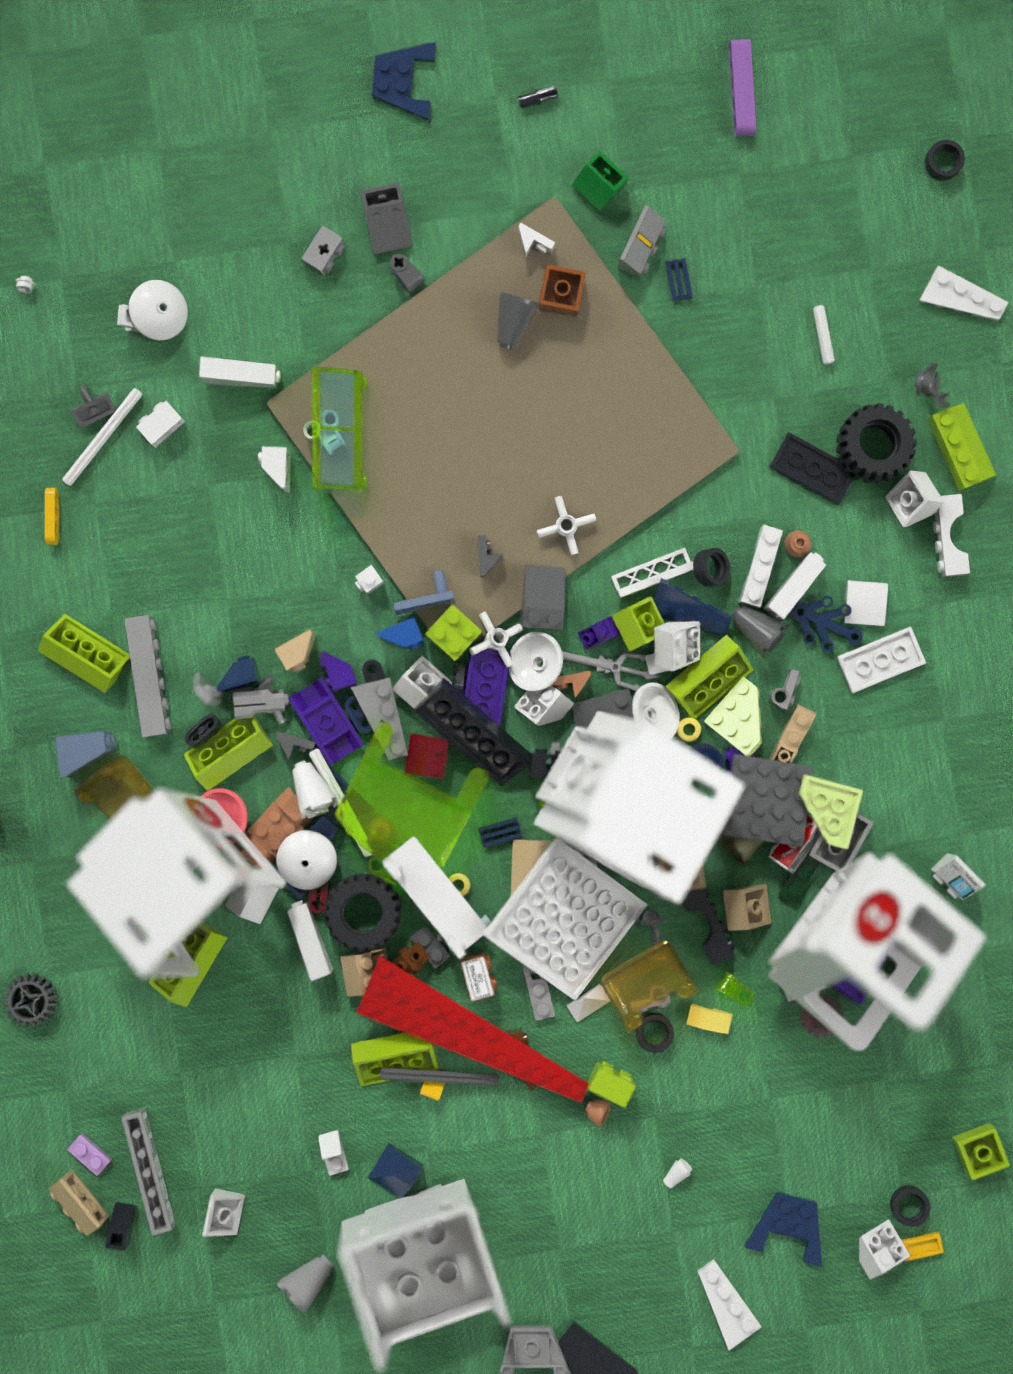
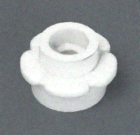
M21 276L15 280L17 283L16 289L22 293H31L35 287V283L32 282L30 277Z

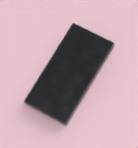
M790 432L787 433L769 466L772 470L836 505L840 504L855 475L853 472L848 474L844 470L847 467L845 463L840 464L839 460Z
M575 1321L572 1322L558 1341L568 1369L574 1374L638 1373L636 1368Z

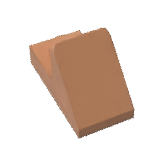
M586 671L560 676L552 686H556L558 690L568 688V684L572 683L574 698H576L589 679L591 672Z

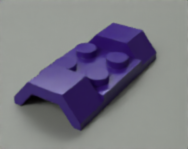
M322 677L288 698L330 766L364 745Z

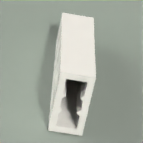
M200 357L199 377L208 385L277 388V383H280L281 372L278 371L274 364Z
M810 552L765 605L763 610L778 621L783 620L826 566L823 563L824 559L817 553L812 554Z
M301 900L291 904L292 908L288 910V914L311 981L330 974L334 968L312 910L309 908V902L303 904Z

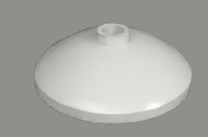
M150 280L141 284L134 290L129 300L130 319L134 327L147 338L153 340L170 339L180 333L186 324L188 309L185 298L175 286L166 281ZM160 304L165 307V311L160 310Z
M528 633L517 640L510 651V658L514 664L509 666V673L514 683L527 691L544 690L555 682L561 672L563 665L561 647L552 636L546 633Z
M648 683L641 686L636 691L633 699L634 720L649 724L664 735L672 738L678 730L680 721L679 709L675 698L661 684Z
M301 830L292 833L282 842L277 852L276 860L280 875L287 883L299 889L310 890L324 885L330 880L336 869L337 855L333 844L327 837L316 831ZM303 860L308 861L309 865H308V866L302 865V861H303Z

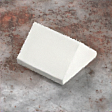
M236 884L225 906L239 917L261 924L279 888Z
M215 1188L210 1196L203 1236L237 1235L245 1195Z

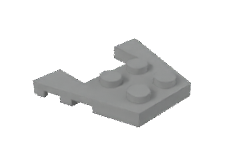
M512 1325L500 1374H515V1368H554V1374H570L552 1325Z

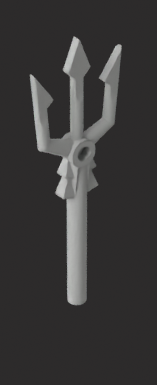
M562 651L563 660L596 667V672H613L617 686L629 688L633 691H637L640 688L639 685L633 686L621 682L620 671L644 676L646 680L658 678L655 674L650 675L648 670L644 672L621 666L626 657L641 659L642 662L645 661L646 655L624 652L614 662L609 658L608 660L601 655L599 659Z

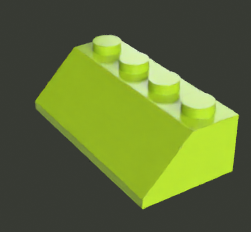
M964 403L948 408L927 419L959 491L996 476Z
M66 614L42 636L38 649L40 653L104 693L116 682L130 660V654Z
M726 635L700 657V660L692 663L666 685V688L691 718L696 719L730 691L742 677L745 678L754 669L741 648Z
M253 715L252 718H234L221 727L219 732L204 745L196 749H190L184 756L194 777L209 791L273 744Z
M199 920L181 938V942L193 962L199 968L200 973L197 976L151 977L149 984L170 1002L187 1007L227 937L213 926ZM172 950L164 956V958L178 959Z
M398 1033L351 1044L353 1065L361 1086L390 1081L380 1078L381 1068L439 1070L434 1044L408 1033Z

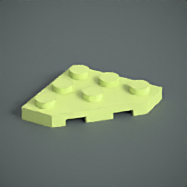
M742 677L704 720L710 728L745 756L749 757L762 743L759 689Z
M804 775L799 796L826 844L848 849L863 790Z

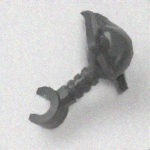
M931 363L924 373L921 369L918 372L915 381L916 395L919 396L921 392L925 395L928 394V397L936 399V404L939 407L948 408L951 403L944 402L946 396H949V393H939L937 391L939 389L940 374L936 372L934 376V372L938 364Z
M650 909L644 913L643 918L636 919V922H642V926L646 924V926L651 927L653 934L652 950L656 951V956L664 955L665 946L661 941L658 925L662 921H668V918L662 917L657 911Z

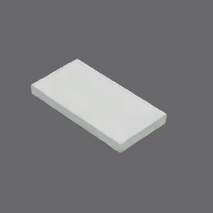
M911 627L837 656L851 693L926 664Z

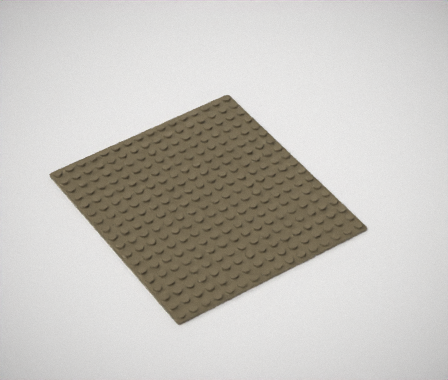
M555 197L548 200L267 402L270 410L407 600L437 594L432 573L444 570L448 591L452 590L455 603L416 612L427 628L430 629L453 604L482 631V634L473 644L488 633L479 614L486 611L494 628H496L521 610L525 565L565 568V577H567L739 452L738 447ZM522 223L554 241L555 248L552 253L546 252L544 254L533 245L527 257H525L518 232L519 224ZM546 265L586 272L578 316L537 308L517 347L512 346L511 350L500 347L501 343L497 342L501 292L539 303ZM326 410H332L337 414L339 426L336 430L346 444L333 450L331 455L327 453L320 440L311 442L303 432L307 422L315 421L320 424V416ZM328 416L325 419V424L332 425L335 418ZM312 427L308 431L309 436L318 434V428ZM558 496L563 498L567 515H571L575 519L590 514H595L596 517L595 522L578 526L573 534L579 552L575 555L570 553L566 536H562L558 532L538 537L537 530L556 525L560 517L554 499ZM563 521L561 527L563 530L568 531L572 528V524L569 521ZM479 535H486V540H490L491 552H487V555L503 554V557L485 577H480Z

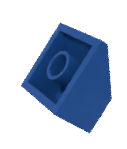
M415 618L376 632L381 639L404 649L409 648L411 651L421 648V643L425 642Z

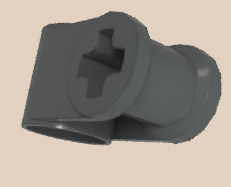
M403 254L392 256L390 260L391 272L400 281L402 286L411 293L425 281L424 276ZM402 262V268L400 266L396 267L395 263L400 264Z

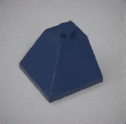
M249 655L237 658L238 662L231 665L216 687L217 691L226 692L234 688L260 682L261 677L255 658H249Z
M389 1143L368 1178L399 1198H403L421 1172L423 1164Z

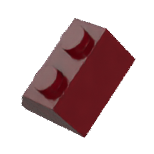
M411 733L404 773L444 779L450 742L444 738Z

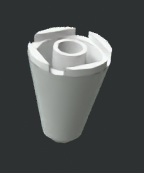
M301 761L295 765L292 772L302 819H305L306 815L308 819L322 815L329 811L328 807L332 804L333 807L339 804L338 798L310 762Z

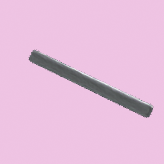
M381 1068L380 1078L382 1080L498 1086L499 1076L497 1074Z

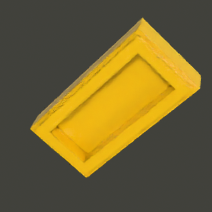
M938 1231L901 1240L910 1254V1257L904 1260L905 1262L944 1253Z

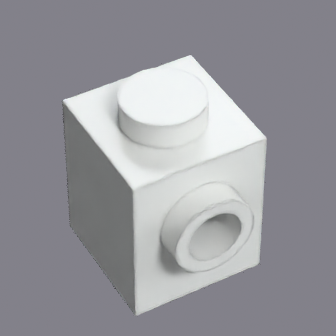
M372 565L355 576L358 580L355 584L361 592L366 591L367 594H370L384 584Z

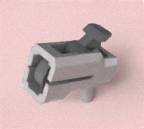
M265 676L262 682L255 687L232 689L234 718H252L255 713L268 712L273 713L277 723L281 724L285 722L281 711H285V706H288V694H284L283 689L272 690L271 683L274 681L272 676Z

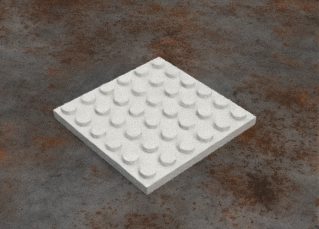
M556 837L483 935L576 1001L646 908L647 904Z

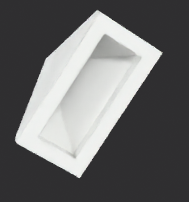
M598 984L578 997L576 1001L573 1000L566 1006L576 1022H579L610 1002V999L602 986Z

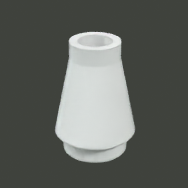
M682 1158L678 1161L676 1160L667 1176L663 1179V1182L672 1189L676 1184L690 1176L691 1166Z

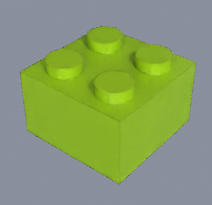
M651 596L612 615L629 651L654 640V628L665 624Z
M453 604L426 632V635L455 662L482 634V631Z
M603 1060L602 1063L597 1061L587 1081L589 1083L588 1090L625 1108L636 1087L631 1077L632 1074L622 1069L620 1072L613 1068L614 1065Z
M990 1123L952 1137L965 1173L971 1180L1010 1166L997 1130Z

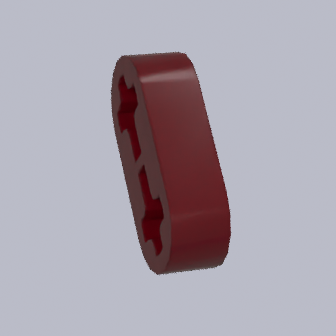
M329 881L325 883V886L321 887V892H318V888L310 889L309 908L315 913H320L325 909V902L329 892ZM317 895H320V902H323L319 909H316V905H313V902L317 900Z

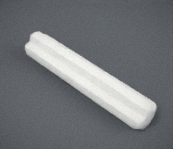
M823 305L813 308L823 363L831 364L834 362V354L825 308Z

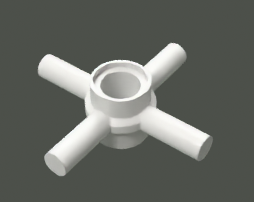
M562 496L555 497L560 517L556 525L537 530L538 537L558 532L560 535L566 536L571 555L578 554L573 534L578 526L595 522V514L575 519L573 516L567 515ZM569 521L572 524V528L565 531L562 529L561 523Z
M486 611L479 614L488 633L483 642L469 649L470 653L475 655L487 648L498 650L506 667L513 665L514 663L504 646L509 637L523 630L522 626L517 624L507 630L495 629ZM493 636H496L499 639V643H496L494 641Z

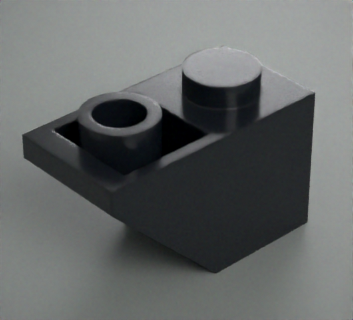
M121 1202L115 1203L108 1226L105 1248L125 1251L128 1248L136 1205Z

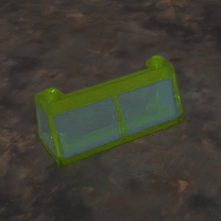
M312 367V488L316 493H364V488H367V476L363 474V388H367V376H363L362 370Z

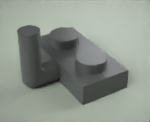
M81 384L80 394L85 402L72 408L71 412L80 428H83L114 413L117 409L107 392L92 399L88 392V385Z
M426 925L410 937L414 944L419 942L430 956L428 961L435 969L451 957L441 944L445 940L443 936L439 934L435 937Z

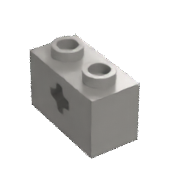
M322 225L301 258L303 264L324 276L326 272L329 273L332 269L335 257L337 255L340 256L345 248L344 240ZM327 249L329 253H323L322 255L321 250L325 251Z

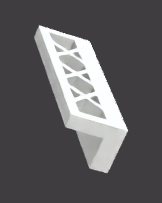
M683 548L613 575L611 578L620 599L659 584L661 578L667 581L692 571L693 562L690 561L686 549ZM683 554L686 564L681 566L672 564L675 556ZM663 562L667 564L666 571L663 573L653 571L656 563ZM644 569L650 573L647 579L641 581L635 578L637 571ZM622 576L630 578L629 586L620 589L617 578Z

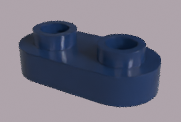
M356 697L348 698L345 703V709L357 730L362 733L371 732L370 724L367 727L362 725V721L367 718L360 705L357 710L352 708L354 702L358 703Z

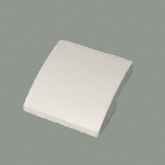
M848 580L845 600L852 611L849 616H844V623L884 626L888 584ZM845 607V613H848L849 608Z

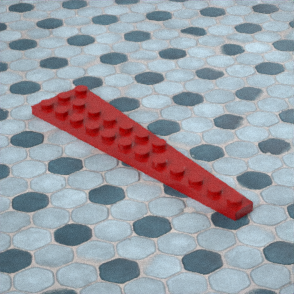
M379 956L358 1007V1014L582 1103L589 1085L587 1081L525 1045L520 1040L507 1034L502 1029L458 1004L384 957Z

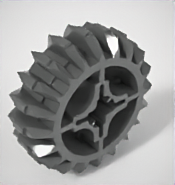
M29 973L24 974V978L21 975L17 976V981L12 980L10 982L11 986L5 988L8 993L4 994L3 998L8 999V1001L4 1002L3 1006L9 1007L5 1013L11 1012L12 1015L9 1019L17 1018V1025L23 1021V1027H28L29 1023L32 1028L36 1027L37 1023L39 1025L44 1024V1020L48 1021L51 1018L49 1014L55 1013L52 1007L58 1005L57 1002L53 1001V999L58 998V995H52L56 987L49 988L51 981L48 980L44 983L45 976L42 975L38 979L37 973H34L32 977ZM27 984L38 987L41 992H34ZM21 989V1001L16 1003L17 992ZM38 996L33 1002L23 1004L28 998ZM44 997L45 1005L42 1012H40L39 1001ZM20 1009H28L33 1016L24 1014Z

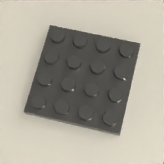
M734 754L730 775L733 779L743 784L744 787L724 821L723 835L803 847L807 808L799 796L803 776L808 775L812 777L813 767Z

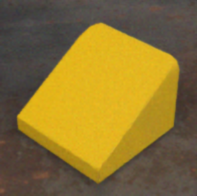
M424 1082L420 1094L439 1101L445 1083Z

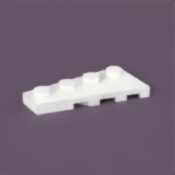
M714 1259L698 1270L728 1350H730L761 1328V1325Z

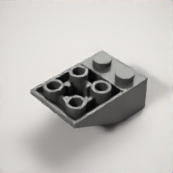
M394 183L361 190L374 255L413 247L400 184Z

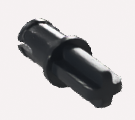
M551 86L541 90L535 89L534 92L518 96L521 109L534 104L541 105L543 101L557 98L558 91L555 86Z

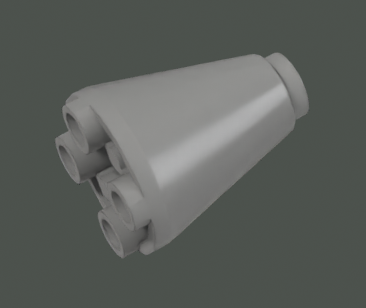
M323 1254L320 1258L317 1257L282 1277L277 1285L287 1294L292 1303L304 1313L312 1305L334 1266Z

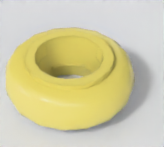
M690 717L682 719L677 730L678 736L685 742L695 741L701 734L700 723ZM686 724L694 726L695 732L693 735L684 734L683 728Z
M462 873L452 874L448 878L452 884L455 880L464 882V888L462 891H459L464 897L470 890V880Z

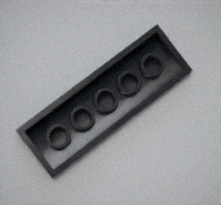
M445 678L414 708L416 714L500 786H503L529 764L530 752Z

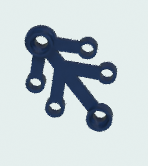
M823 596L822 599L809 604L798 601L791 609L790 614L794 620L800 621L804 633L803 638L807 644H812L816 640L815 634L810 630L808 620L815 622L822 641L821 647L825 652H831L834 648L826 628L846 636L848 642L852 644H857L862 640L863 635L859 628L851 627L848 629L830 621V619L841 615L849 616L852 610L848 604H842L839 608L817 615L811 611L821 607L830 608L833 605V599L830 596ZM829 598L831 600V603L829 605H824V599ZM848 607V613H842V608ZM798 608L804 609L802 615L796 613ZM853 633L858 634V638L855 640L851 639ZM808 634L813 635L811 641L806 640ZM827 642L831 643V648L829 649L824 648V644Z

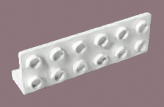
M415 837L410 838L382 861L392 876L397 879L443 936L459 959L466 954L464 950L483 936L488 927Z

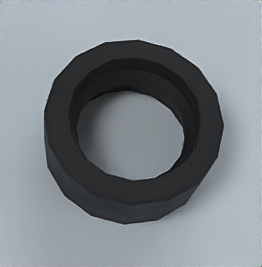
M940 140L933 144L926 154L925 168L929 175L936 180H950L964 166V151L955 141ZM946 149L954 154L956 165L952 170L942 171L935 166L933 158L937 151Z
M709 548L697 553L693 562V571L701 585L705 587L718 586L725 583L729 578L730 562L723 550ZM709 557L714 560L716 565L714 578L708 571L707 563Z
M650 1013L643 1016L637 1023L635 1030L636 1038L640 1046L646 1051L652 1053L662 1052L672 1044L674 1029L669 1019L664 1015ZM651 1021L661 1022L666 1028V1038L659 1044H650L643 1037L644 1027Z
M906 1185L894 1191L890 1200L892 1214L898 1222L905 1226H919L930 1215L931 1206L929 1199L916 1186ZM908 1194L919 1197L922 1204L919 1214L911 1218L903 1216L898 1207L901 1198Z

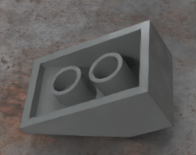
M525 565L520 625L523 627L562 630L565 602V568Z
M629 688L574 703L571 707L575 726L588 729L597 711L634 720L633 703Z

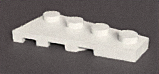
M940 266L936 267L919 300L920 303L933 304L936 307H945L993 321L1000 319L1008 304L1007 301Z

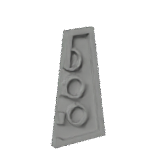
M200 671L193 676V690L206 705L219 706L225 701L222 698L224 694L217 691V688L212 686Z
M390 678L350 687L387 759L391 760L408 755Z

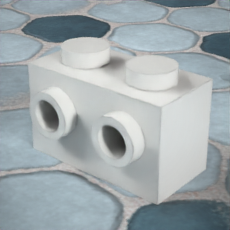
M167 401L158 403L153 408L154 411L149 416H143L138 421L139 425L136 426L155 448L185 422Z

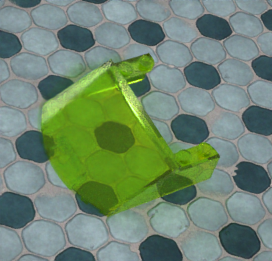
M381 719L336 810L335 816L346 829L349 836L351 835L359 842L361 847L383 860L410 838L415 837L438 867H444L489 779V771L482 768L472 769L457 797L380 761L393 734L392 726Z

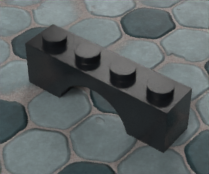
M707 887L706 889L686 891L681 899L684 908L687 911H697L704 914L709 922V935L702 944V947L710 964L713 966L734 956L732 952L735 949L731 939H726L723 933L726 931L722 920H717L715 914L718 911L714 902L710 903L707 898L710 895Z

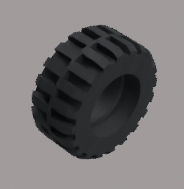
M877 403L875 406L869 404L865 405L862 409L856 410L841 426L840 434L836 438V443H838L836 453L841 455L838 459L840 464L845 463L847 466L844 470L848 474L850 472L855 474L853 478L857 480L863 478L865 483H871L872 481L875 484L882 483L884 480L889 481L911 463V459L916 452L914 447L917 446V439H913L916 432L914 428L909 426L912 423L910 419L907 418L905 420L902 417L904 414L902 411L895 412L894 407L891 405L884 408L881 403ZM865 428H879L890 437L893 449L888 459L882 461L874 460L863 452L859 437Z
M369 873L355 874L339 882L326 899L324 909L326 928H329L331 937H334L341 946L344 945L347 949L352 951L353 949L358 950V952L376 950L378 947L385 945L397 931L402 916L399 895L394 891L393 886L384 881V878ZM361 893L375 897L382 908L380 922L376 927L368 931H359L352 928L346 921L344 914L345 905L348 900L354 895Z

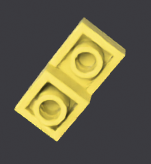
M692 1004L687 1025L728 1034L733 1014L715 1008L711 1010Z

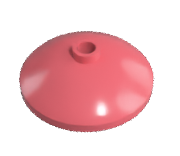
M218 788L207 791L201 796L216 800L244 833L248 814L245 803L239 795L231 790ZM230 837L226 838L231 845L236 843ZM220 844L216 847V849L223 848Z

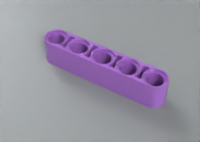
M730 40L729 58L735 137L755 136L756 114L751 40Z

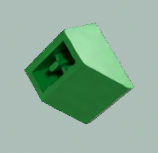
M599 150L584 166L571 186L601 212L627 185L629 177Z

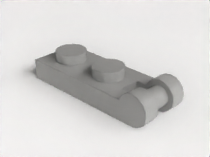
M526 965L523 966L535 1020L554 1017L555 1013L547 980L540 975V978L532 979L531 974L536 972Z

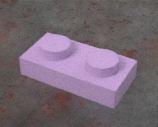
M83 1133L67 1149L97 1176L112 1160Z

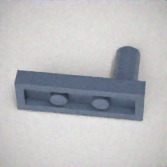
M444 570L432 573L437 594L393 603L396 615L455 603L452 590L448 591Z

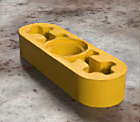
M46 488L45 543L46 545H58L59 492L58 488Z

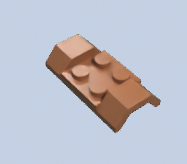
M288 787L250 827L245 835L268 862L272 864L277 859V852L282 842L292 833L303 830L313 818L308 819L306 815L305 819H302L297 795ZM237 843L234 845L237 848V850L251 864H253L258 869H263L258 864V862L250 854H248L241 846H239Z

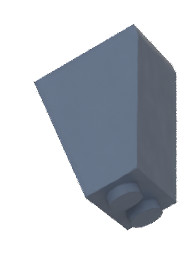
M112 731L55 737L60 778L75 776L114 752L117 742L115 735H112Z

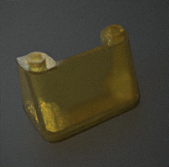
M119 756L104 764L74 792L83 803L90 805L96 802L108 819L112 821L133 798L148 800L155 793V790L129 758Z
M666 941L657 943L614 968L601 979L602 987L628 1032L634 1030L642 1023L643 1017L640 1010L674 990L681 998H688L699 992L675 950Z

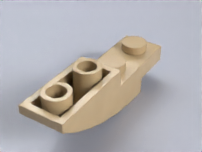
M799 704L797 705L790 720L785 725L769 760L785 763L793 762L798 748L816 716L815 712Z

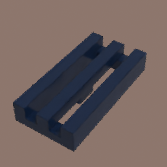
M686 259L666 261L665 265L672 302L692 298ZM679 265H682L686 295H684ZM671 266L675 268L680 296H676Z
M517 817L478 828L483 847L522 837ZM514 822L515 826L484 835L483 831ZM514 830L517 832V834L486 842V838Z

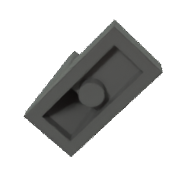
M479 535L480 577H485L503 557V554L487 555V552H491L490 540H486V535Z
M276 731V737L289 760L292 759L295 745L298 746V750L309 753L310 749L315 750L316 742Z

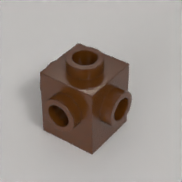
M416 942L410 947L406 945L397 952L399 956L394 961L398 967L409 974L413 972L415 975L424 968L422 964L430 956L421 944Z

